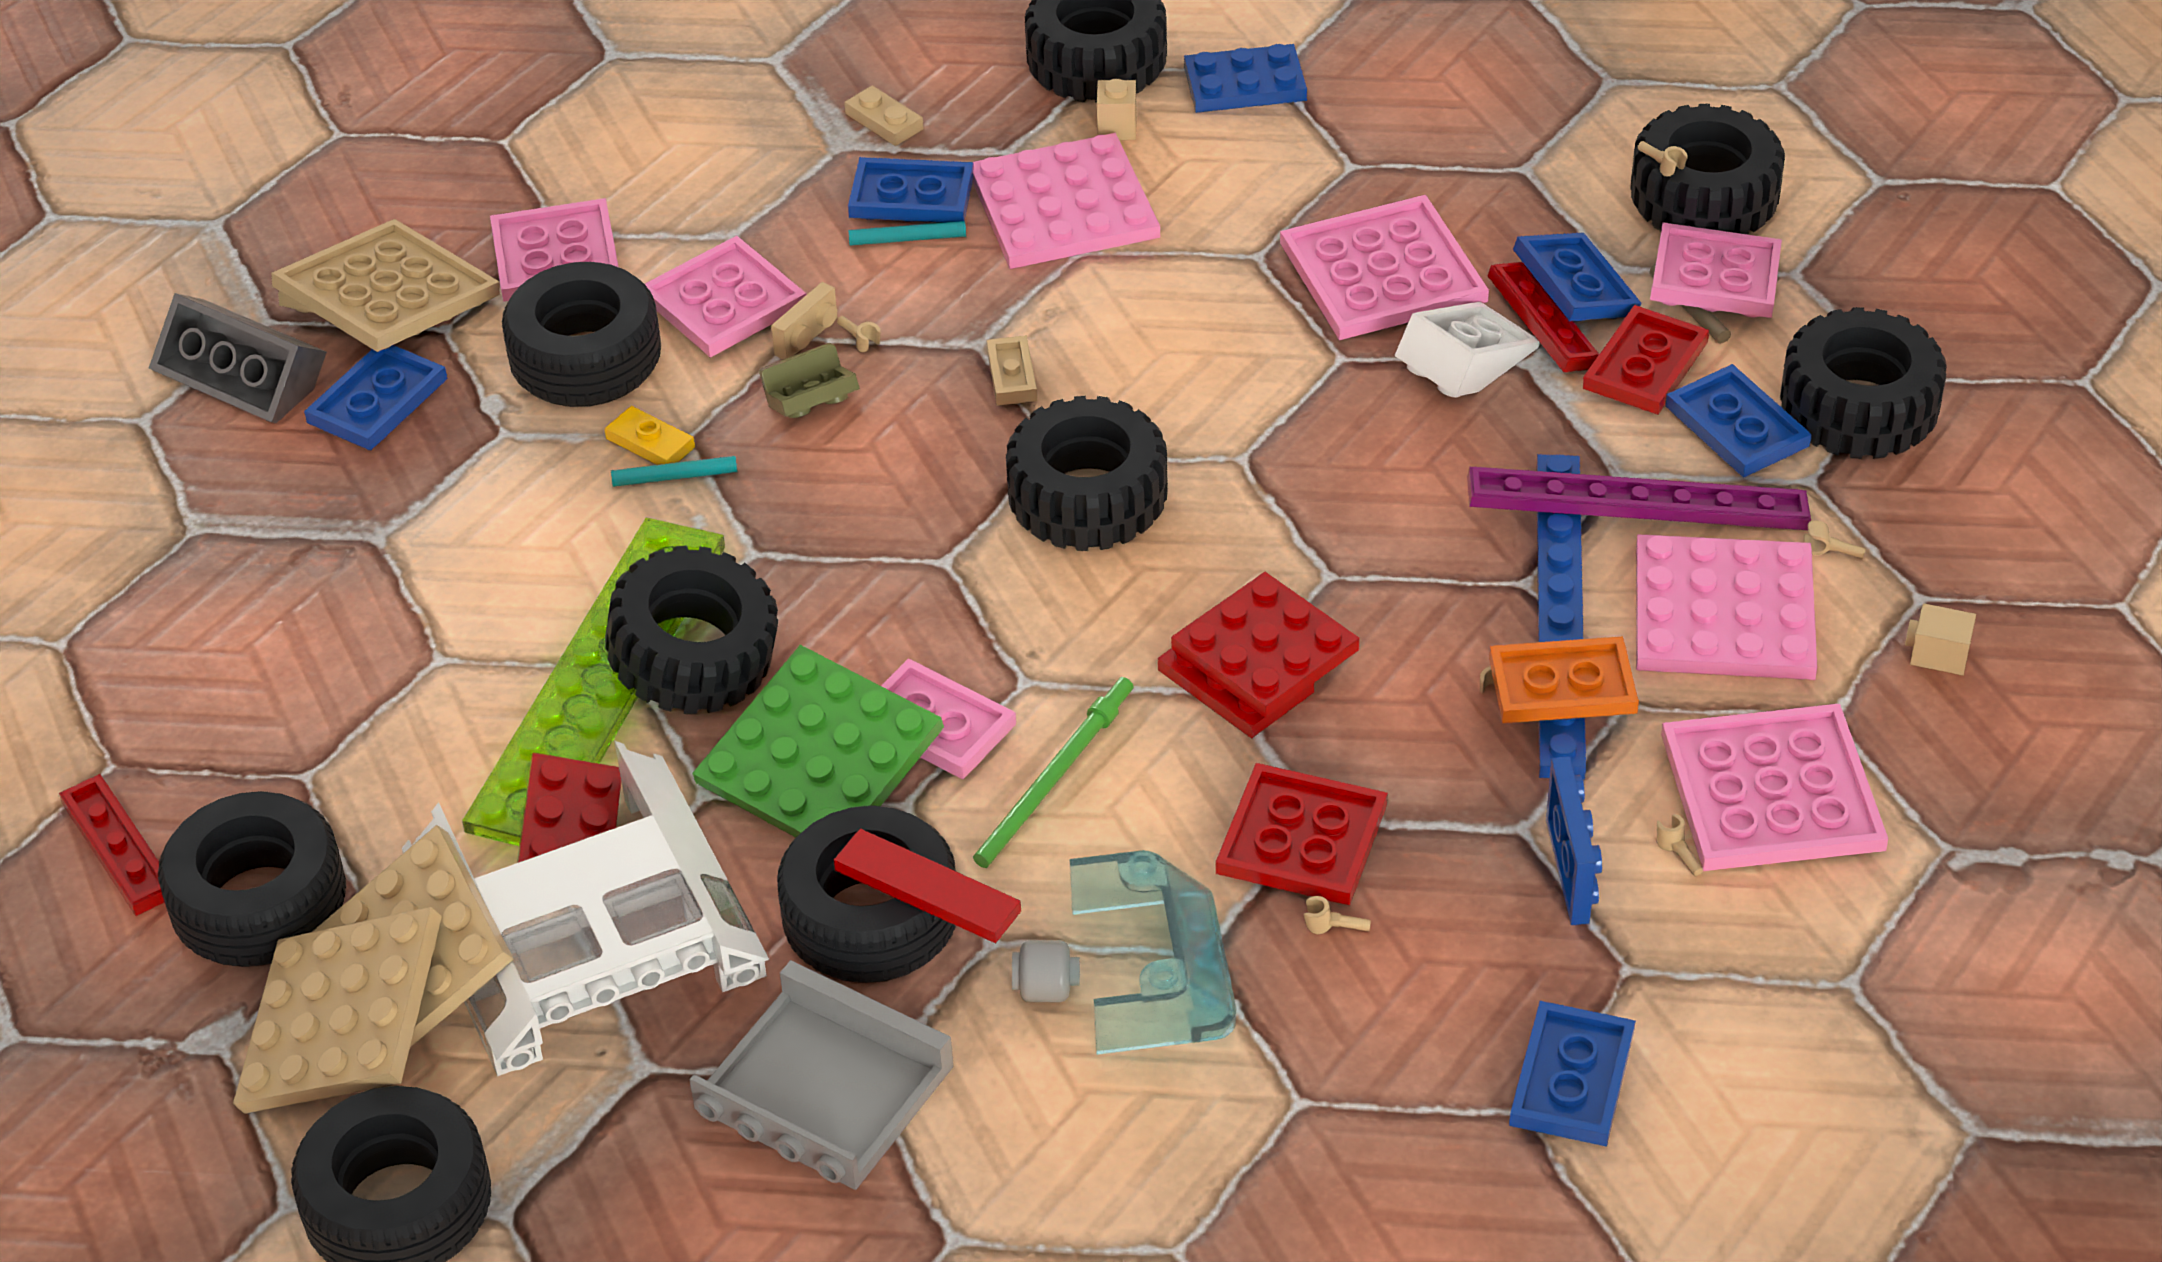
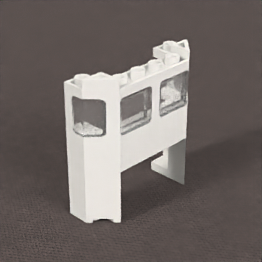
M614 741L625 802L631 814L640 811L643 816L642 819L477 878L473 877L439 802L431 811L433 820L413 843L414 845L436 825L449 833L514 958L513 961L464 1002L497 1077L514 1070H521L532 1063L543 1060L540 1047L543 1044L540 1028L553 1023L563 1022L572 1016L599 1006L609 1005L618 999L642 990L655 988L661 983L688 973L698 972L710 965H714L716 981L722 992L739 986H746L755 980L767 976L765 961L769 960L663 756L653 753L654 758L629 751L623 743ZM410 840L402 847L403 853L412 846Z

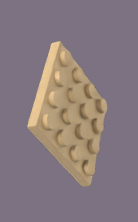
M396 219L272 272V286L376 352L387 349L402 340L417 335L434 325L447 321L500 295V282Z
M438 825L433 827L312 931L325 930L432 907L442 916L410 1048L514 960L449 833Z
M432 907L278 939L233 1105L243 1113H250L401 1084L442 916Z

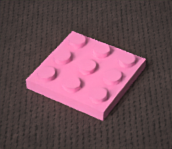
M606 198L490 216L503 302L509 301L514 292L526 280L541 271L558 265L573 262H598L618 267Z
M1663 222L1650 300L1662 302L1669 306L1685 305L1699 307L1710 312L1726 311L1740 313L1751 318H1772L1782 239Z
M738 236L645 283L653 295L656 311L710 358L772 325L806 296V293Z

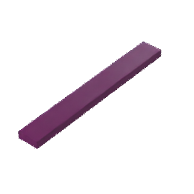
M1469 466L1467 475L1469 507L1807 531L1808 523L1811 522L1806 490Z

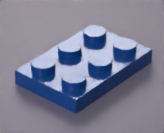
M1275 44L1268 47L1238 48L1230 51L1201 52L1193 55H1184V69L1196 113L1307 101V87L1294 44Z
M859 157L848 203L849 218L941 223L965 221L973 183L974 164L973 162Z
M1584 232L1517 237L1513 251L1569 321L1626 317L1634 305L1641 306L1640 300Z
M394 345L379 352L372 349L304 411L306 421L312 426L371 451L448 379L445 366Z
M1733 364L1667 394L1666 407L1743 478L1810 447L1811 433Z
M1570 757L1551 758L1546 823L1571 925L1590 924L1591 906L1599 902V888L1595 874L1602 873V855L1599 845H1592L1590 838L1593 837L1591 811L1583 810L1582 807L1585 799L1583 778L1581 775H1574Z
M1540 1001L1510 1112L1509 1126L1607 1147L1634 1036L1636 1020Z

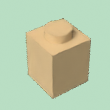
M1098 80V135L1116 133L1119 140H1136V80Z
M1923 603L1919 621L1910 619L1905 645L1913 647L1910 665L1964 675L1976 614Z

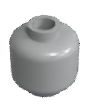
M1028 940L1022 944L1020 952L1012 953V990H1020V995L1026 1002H1064L1069 996L1070 986L1080 985V957H1070V949L1065 941Z

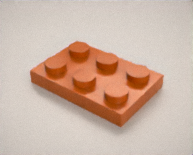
M1623 636L1490 646L1489 660L1502 723L1637 714L1639 700Z

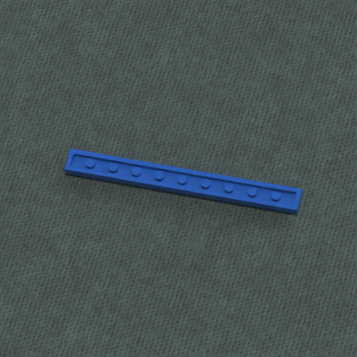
M1537 454L1536 471L1580 474V456ZM1537 512L1538 642L1583 639L1581 515ZM1585 717L1539 721V778H1550L1551 758L1570 757L1574 775H1581L1583 780H1585Z

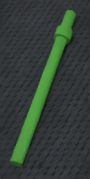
M1120 677L1104 697H1098L1087 710L1088 717L974 854L973 859L977 865L987 868L1099 730L1109 727L1119 714L1118 707L1134 689L1133 683L1129 679Z

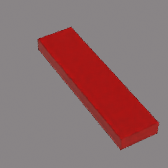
M1523 262L1491 265L1487 277L1563 372L1588 370L1599 353L1576 324L1567 319Z
M101 774L60 792L59 796L66 811L135 916L165 903L158 880L159 861Z
M863 829L858 830L834 859L835 871L995 944L1021 912V900Z

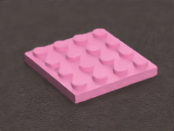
M1116 133L1097 135L1073 142H1062L1058 145L1024 150L1019 153L989 157L973 162L974 187L1010 269L1160 238V224Z
M1426 195L1280 231L1281 246L1339 340L1408 323L1412 313L1474 302H1488L1489 289Z
M1637 534L1636 670L1815 680L1817 673L1811 543Z
M1840 704L1662 723V740L1703 871L1886 851L1888 836Z

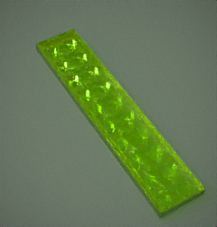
M645 518L464 816L462 823L465 833L519 846L529 768L533 753L600 764L638 698L635 695L636 689L628 690L618 679V673L611 669L607 659L608 652L605 649L610 599L612 592L615 590L617 580L621 574L629 571V566L637 560L644 558L647 561L649 554L664 549L665 552H671L675 546H687L688 550H699V546L712 548V553L721 555L725 548L724 535ZM684 617L669 619L658 625L664 631L674 636Z

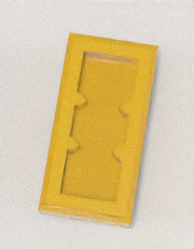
M632 405L604 428L607 440L656 465L677 463L695 448L693 436Z

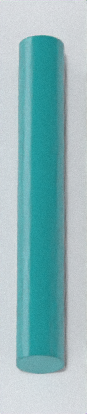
M965 221L848 230L849 244L852 246L966 237Z
M736 456L611 470L613 487L738 471Z

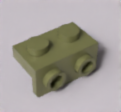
M831 343L762 367L759 370L768 406L789 418L807 415L811 412V407L821 403L835 404L848 398V393L860 389L856 374L841 366L836 347Z

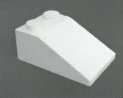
M1474 302L1412 313L1395 357L1406 363L1407 369L1410 372L1421 377H1427L1436 383L1438 390L1443 394L1457 398L1481 391L1538 349L1540 342L1536 337L1482 302Z

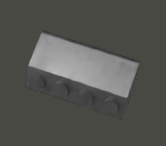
M174 293L149 369L269 422L277 423L314 390L327 352L207 300Z

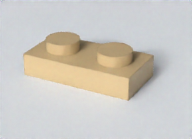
M873 85L844 102L846 115L894 146L899 145L923 130V117Z
M821 282L771 325L775 356L783 360L794 356L800 350L806 348L809 342L825 328L830 327L838 318L835 287Z
M1027 335L986 340L996 405L1037 401V388Z

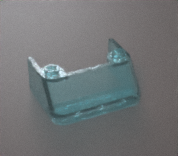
M1142 850L1069 859L1073 915L1164 904L1175 957L1153 961L1143 968L1139 978L1141 993L1093 999L1097 1055L1218 1040L1228 1036L1236 1026V1004L1211 890L1160 855L1151 851Z

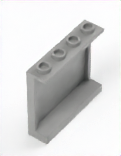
M790 960L780 972L782 993L708 1080L695 1074L690 1078L694 1108L705 1119L713 1122L718 1120L736 1129L745 1139L752 1142L759 1141L777 1150L786 1160L791 1162L799 1161L817 1170L826 1180L833 1183L841 1182L856 1190L953 1068L951 1037Z

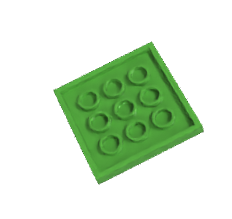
M799 645L694 770L692 775L696 784L786 833L797 837L813 822L830 813L850 807L881 806L943 730L944 724L940 716Z

